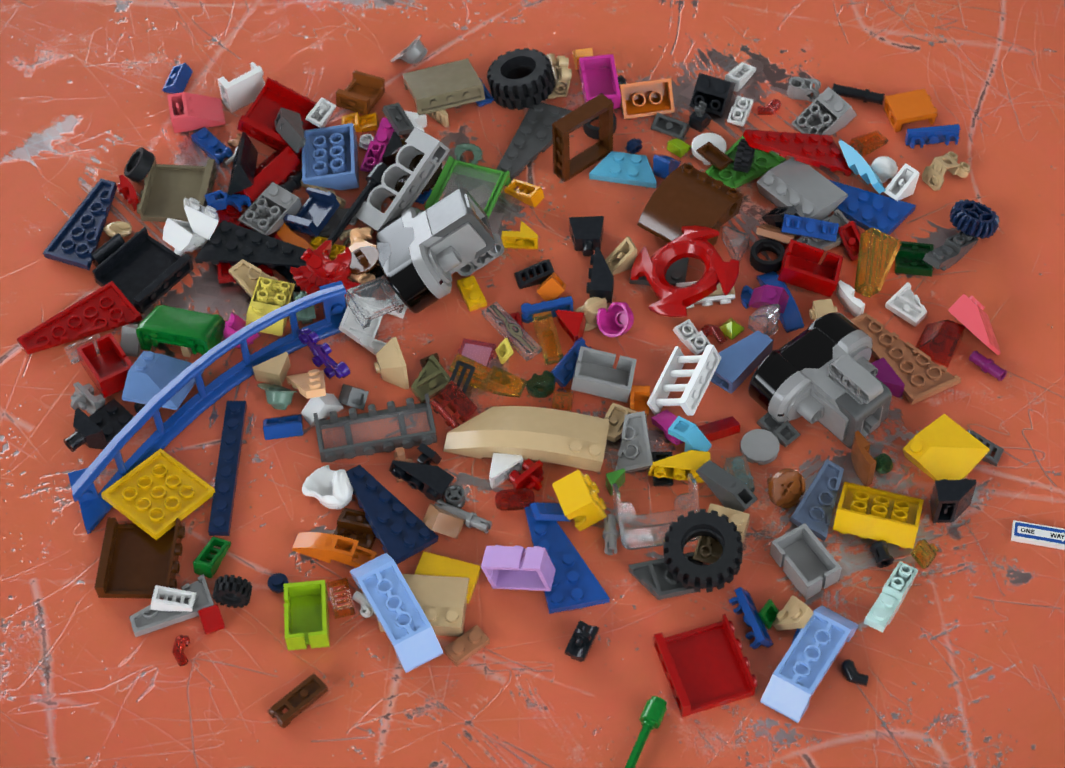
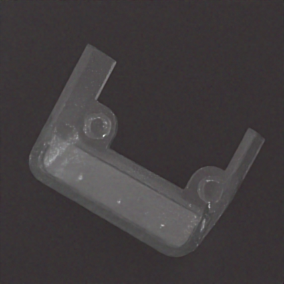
M692 473L687 474L689 493L677 496L674 502L675 510L636 515L634 506L629 502H621L620 491L616 483L612 484L615 515L620 540L624 548L635 550L663 546L665 534L669 531V526L672 522L677 523V517L682 514L686 517L688 516V511L694 510L695 513L700 512L697 482ZM700 536L695 537L688 542L696 541L699 539Z

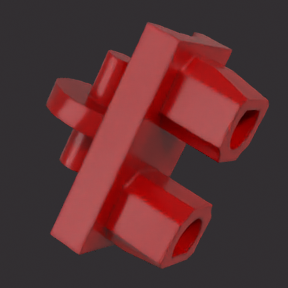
M528 458L522 464L524 473L521 474L517 470H513L509 474V481L514 485V492L517 495L525 489L528 491L531 489L536 491L542 489L541 481L544 480L542 476L544 474L542 470L543 462L540 460L534 462Z

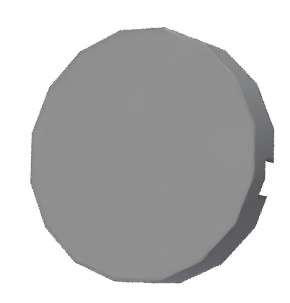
M754 429L747 432L743 436L740 446L742 456L748 462H755L758 465H765L774 461L780 449L778 438L772 432L765 429Z

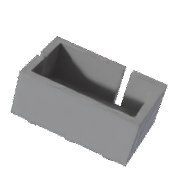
M581 346L571 390L627 403L632 388L637 359L620 355L617 367L614 369L613 365L616 354Z
M806 523L771 541V557L780 568L783 567V572L805 600L820 592L821 587L825 589L840 580L841 566Z

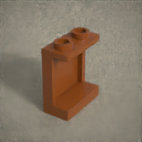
M354 70L352 73L353 80L345 90H337L336 106L368 115L385 93V79Z

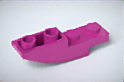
M382 117L373 141H370L360 171L371 172L376 164H379V162L383 163L382 156L393 132H395L387 118Z

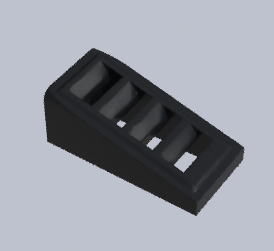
M547 259L514 273L519 289L543 283L554 273V269L550 259Z

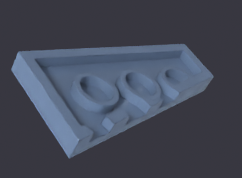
M826 459L789 521L797 526L806 523L816 537L825 541L844 468Z

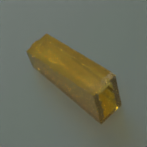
M873 227L861 234L854 288L856 292L865 297H871L881 291L902 241Z

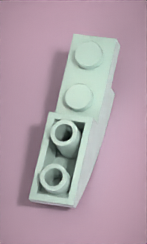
M899 561L883 586L881 594L865 617L864 624L883 633L902 604L918 573V569Z

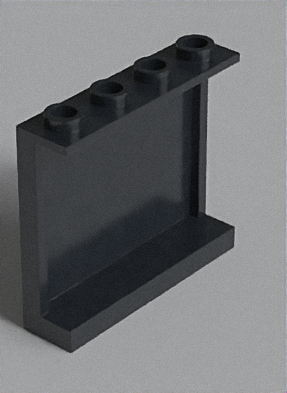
M144 227L105 261L96 266L92 272L96 283L102 287L113 281L136 310L143 314L191 272L194 267L190 256L187 254L182 257L150 237L147 228Z

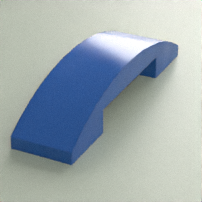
M772 271L757 276L760 286L767 284L783 287L789 295L784 314L779 313V320L785 331L788 333L804 328L797 304L786 284L778 280L779 275Z

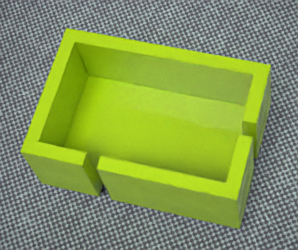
M325 580L285 583L284 628L288 651L307 649V645H310L311 648L330 647L328 591Z

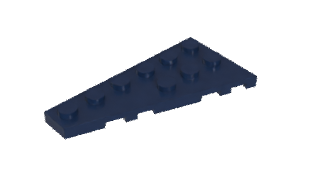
M100 179L44 250L45 258L90 270L93 261L91 254L97 249L117 189L115 182Z
M361 465L346 471L353 487V494L358 499L359 507L363 508L365 518L376 538L380 539L383 551L395 561L396 565L438 541L439 536L429 529L425 523Z

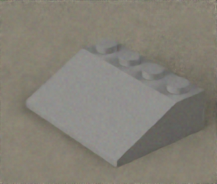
M794 157L768 170L756 182L759 193L775 206H794L797 212L793 215L817 220L825 219L848 197L847 193L811 166L795 161Z

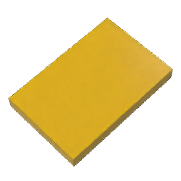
M423 551L415 574L469 578L467 603L469 604L482 568L480 565Z

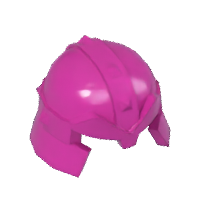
M626 302L611 303L607 312L605 308H599L596 315L599 330L608 337L626 334L634 323L633 312Z
M231 312L228 321H225L224 338H228L245 327L246 321ZM258 332L246 339L247 344H254L253 341L260 337L261 334Z

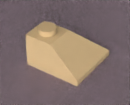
M393 337L376 353L377 362H374L376 373H380L382 380L403 389H409L407 366L397 338Z

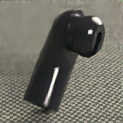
M845 660L841 665V670L846 680L866 686L869 676L858 673L852 660Z

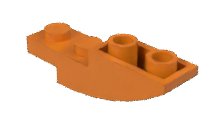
M299 532L292 547V551L327 563L335 560L355 568L375 559L377 554L375 551L358 546L359 541L320 532Z

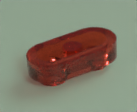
M528 488L501 490L495 495V505L502 511L522 510L530 506L531 503H535V494Z

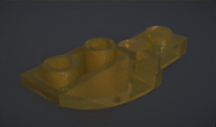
M457 353L449 368V372L453 373L458 360L476 367L469 385L502 396L520 398L528 382L494 365L492 368L486 367ZM461 365L457 373L458 376H460L463 370V366ZM468 368L465 373L464 379H467L468 374L470 372V369Z

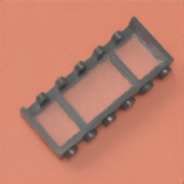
M425 394V403L414 404L413 398H407V406L395 408L394 401L387 402V409L376 411L375 405L371 404L368 406V413L357 414L356 408H350L349 416L338 418L337 412L331 411L329 413L330 419L319 421L317 413H313L321 462H334L339 459H352L356 456L391 452L399 447L409 449L419 446L421 443L425 445L437 443L429 394Z

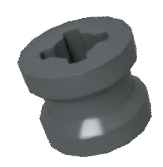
M451 485L445 490V501L447 504L459 509L465 505V492L461 486Z

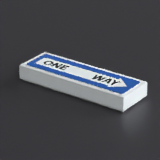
M1013 520L1011 541L1065 550V529Z

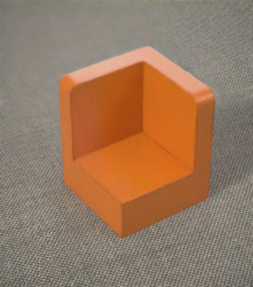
M554 272L538 286L536 292L545 301L555 300L565 291L567 285Z
M632 385L630 409L637 412L645 411V414L649 415L647 401L650 397V386Z

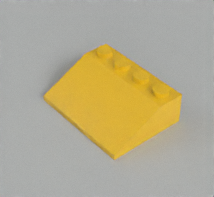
M844 481L833 530L841 534L856 535L862 539L869 538L886 541L901 548L913 549L924 500Z

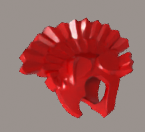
M332 240L324 241L314 251L308 248L300 257V259L306 262V266L290 268L296 284L301 290L306 291L308 295L319 291V286L341 280L347 292L345 300L348 299V296H356V291L362 288L360 283L352 282L348 279L351 276V269L349 267L352 260V254L348 247H346L344 253L338 254L336 259L331 261Z

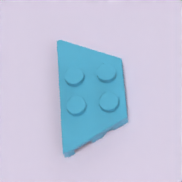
M611 151L589 173V179L650 188L657 187V181L646 155Z

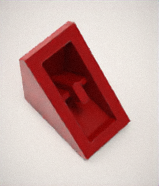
M566 310L555 311L558 323L574 343L583 337L586 326L584 313Z

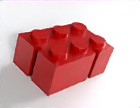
M791 239L784 252L778 280L831 297L838 284L843 256L827 252L820 265L818 263L824 250Z
M112 333L96 339L100 353L99 356H97L92 341L76 348L82 366L104 398L124 389L128 370L133 365Z

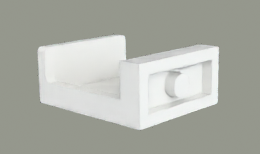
M254 62L250 63L251 71L230 82L224 77L217 79L222 103L231 113L254 102L265 86L263 80L264 72Z

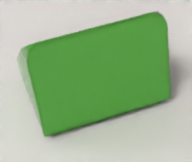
M619 469L606 474V487L610 496L625 482V469Z

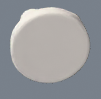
M703 133L693 139L691 152L703 164L711 165L696 150L707 142H711L725 153L727 144L724 138L718 134Z

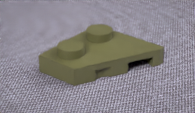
M434 355L429 357V361L422 368L418 378L415 379L411 386L412 392L421 403L425 402V394H429V399L446 390L450 380V376Z

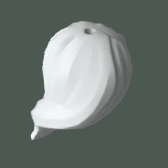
M329 465L318 468L305 479L302 493L305 496L317 498L326 508L342 509L351 502L353 487L345 469L334 471L329 468Z

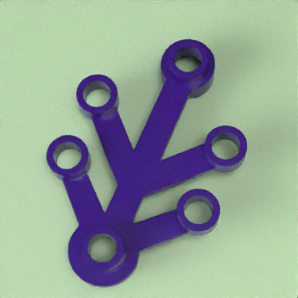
M309 328L299 330L300 335H298V338L302 344H307L314 355L312 358L313 363L317 367L324 364L326 368L323 370L329 379L335 375L339 379L345 378L350 374V369L343 361L337 364L328 355L332 350L327 343L316 344L320 341L316 332H312Z

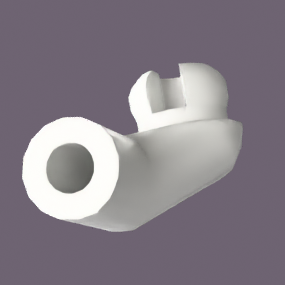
M356 591L352 596V600L360 604V614L365 618H369L374 611L365 595Z

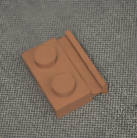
M765 223L757 227L756 234L764 238L778 240L784 244H789L791 239L796 241L797 235L781 233V228Z

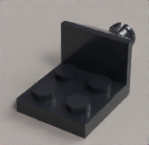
M115 399L108 402L89 417L81 409L77 408L73 423L75 432L68 438H65L64 443L72 452L84 444L89 448L104 449L134 416Z

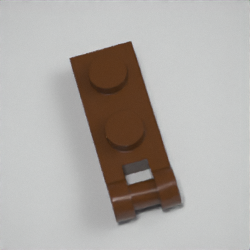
M313 673L275 703L268 713L272 718L278 720L277 723L282 728H285L292 719L324 695L328 688ZM284 708H287L288 711L285 714H283L282 710Z

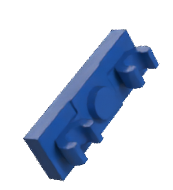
M955 124L907 129L905 144L906 146L910 145L912 149L920 144L921 148L925 144L941 142L949 145L950 141H954L955 145H957L960 126Z
M784 214L781 233L836 242L839 224Z
M741 587L734 590L737 597L731 598L729 602L733 606L739 603V606L733 611L736 614L744 613L743 619L746 625L753 629V631L745 635L749 640L755 637V641L750 644V647L757 649L761 644L767 648L772 646L773 642L763 621L758 616V610L750 593Z

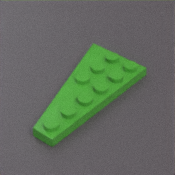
M744 136L724 153L733 161L736 157L739 142L741 139H745ZM755 149L749 173L734 170V162L722 171H719L712 165L705 173L716 180L722 181L723 184L730 188L736 189L764 175L768 170L785 162L786 159L773 151L768 153Z

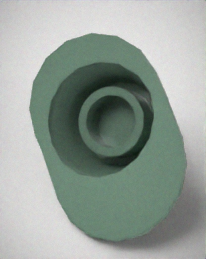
M257 384L259 388L265 390L267 403L278 410H286L287 406L292 403L294 392H297L275 384Z

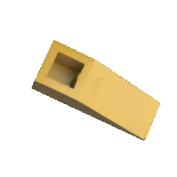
M689 450L655 461L649 469L648 476L705 483L696 470L710 460V452Z

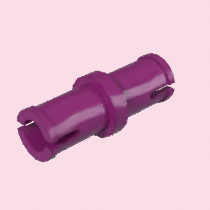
M977 350L973 351L969 357V361L979 366L984 373L988 372L998 381H1002L1005 378L1007 371L996 365L991 358H986Z

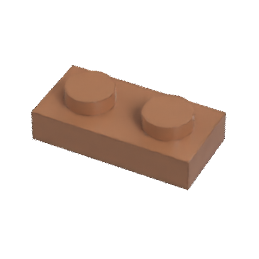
M476 625L444 647V653L458 666L490 643V639Z

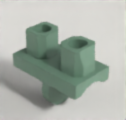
M306 291L293 292L294 301L308 295ZM314 305L296 312L297 320L302 321V324L312 323L313 319L316 318Z

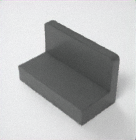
M395 103L384 106L382 111L396 134L408 138L414 126L401 105Z

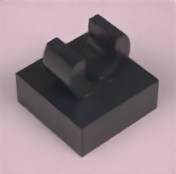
M421 443L417 448L422 453L417 459L420 464L430 465L431 461L438 465L442 460L435 451L424 443Z

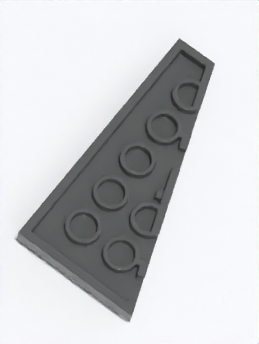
M542 102L537 106L533 105L532 108H529L496 170L510 171V179L512 181L525 169V166L530 161L533 162L537 159L539 153H543L553 144L552 123L572 111Z

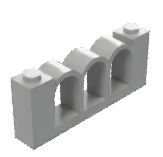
M416 127L405 142L407 144L398 151L395 160L396 164H392L384 171L381 179L382 184L372 189L368 195L367 202L364 201L355 214V217L388 239L402 221L401 214L414 204L450 151L442 142ZM417 155H424L414 171H411L409 169L411 160ZM409 175L410 177L399 193L395 191L397 181L402 176ZM389 196H396L385 213H382L381 205L383 201Z

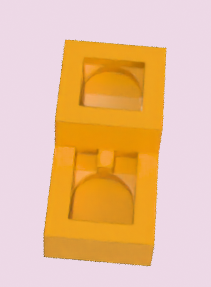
M358 112L341 116L342 125L353 123L355 132H368L378 130L379 128L377 113L359 116Z

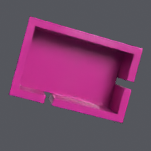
M613 54L580 57L579 74L582 82L584 103L602 93L612 100L614 104L613 109L620 108L621 94Z

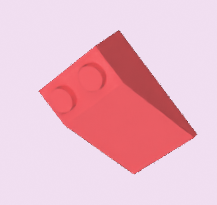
M963 294L948 311L988 348L999 355L1001 352L988 315L983 311L985 307L972 295L968 298Z

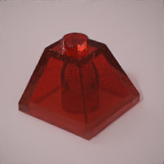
M948 319L927 324L915 347L931 357V361L948 367L962 341L965 326Z

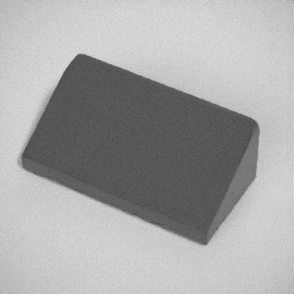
M657 113L651 129L683 140L690 129V125Z

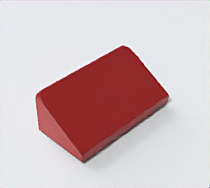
M851 221L838 228V233L851 261L870 255L855 221Z
M733 416L698 426L709 442L740 433L741 427L740 423Z

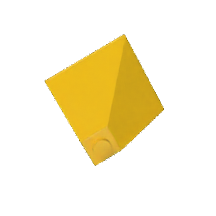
M946 414L941 415L917 433L903 448L905 458L934 481L964 479L990 451L987 446Z

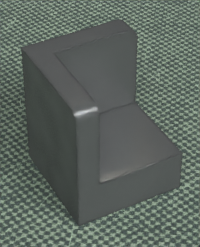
M343 384L338 400L341 404L364 410L369 392Z

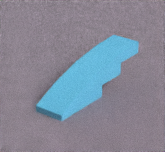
M842 140L838 141L848 167L856 175L859 174L867 184L871 183L879 194L884 192L885 188L880 178L867 161L853 147Z

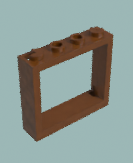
M602 93L552 123L553 173L564 182L613 151L614 104L611 99H608ZM599 116V142L570 159L569 134Z

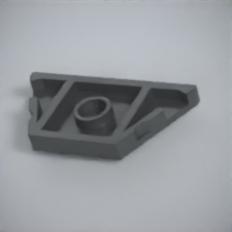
M695 552L684 554L690 562L703 566V562L693 560ZM664 558L629 565V572L658 600L695 593L694 587L690 586L689 589L683 587L682 582L677 583L673 579V575H670L667 570Z

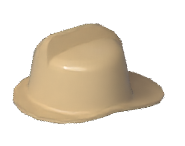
M591 297L586 300L583 306L574 311L584 313L586 319L584 331L598 327L596 316L598 309L605 308L607 312L609 308L605 298Z

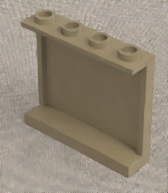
M468 58L403 74L405 90L409 89L416 103L418 115L485 100L483 83Z
M154 157L153 165L147 177L144 178V190H141L140 194L141 201L137 204V213L140 214L141 220L166 222L167 218L189 222L183 200L184 198L190 199L191 197L198 200L200 205L207 206L204 195L213 191L217 174L215 159H207L206 166L157 164Z

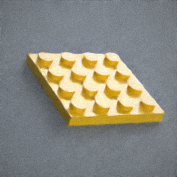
M160 448L104 490L101 496L107 503L157 540L176 525L177 518H180V521H182L214 495L215 489Z

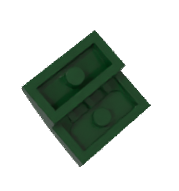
M897 241L895 273L932 277L933 266L923 259L926 253L934 250V244Z

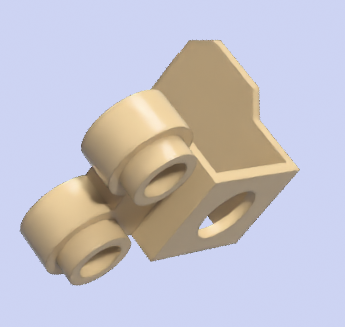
M557 56L556 58L558 82H564L565 92L558 94L555 92L554 87L547 99L567 97L572 70L568 68L569 59L565 56Z
M949 151L945 155L933 159L931 165L927 166L923 171L922 180L934 191L940 190L944 183L943 176L947 170L953 175L966 178L970 172V165L965 162L957 163L958 155Z

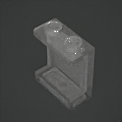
M386 275L348 289L345 297L347 305L363 329L369 327L371 320L395 310L398 314L402 313L405 304L403 297L396 291L394 283Z

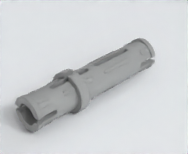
M437 500V503H435L436 506L465 520L464 524L468 528L473 527L484 533H488L491 529L492 522L478 517L474 512H466L441 500Z

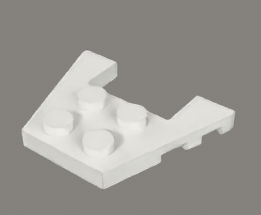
M351 297L339 330L376 355L386 344V342L375 339L384 313L403 319L409 302L402 301V303L393 302V300H386L384 302L375 301L373 298Z

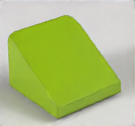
M678 138L667 142V150L680 158L692 148V146Z

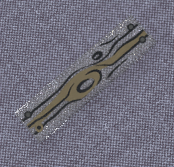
M498 302L482 310V315L504 338H508L510 344L526 361L542 352L540 345Z

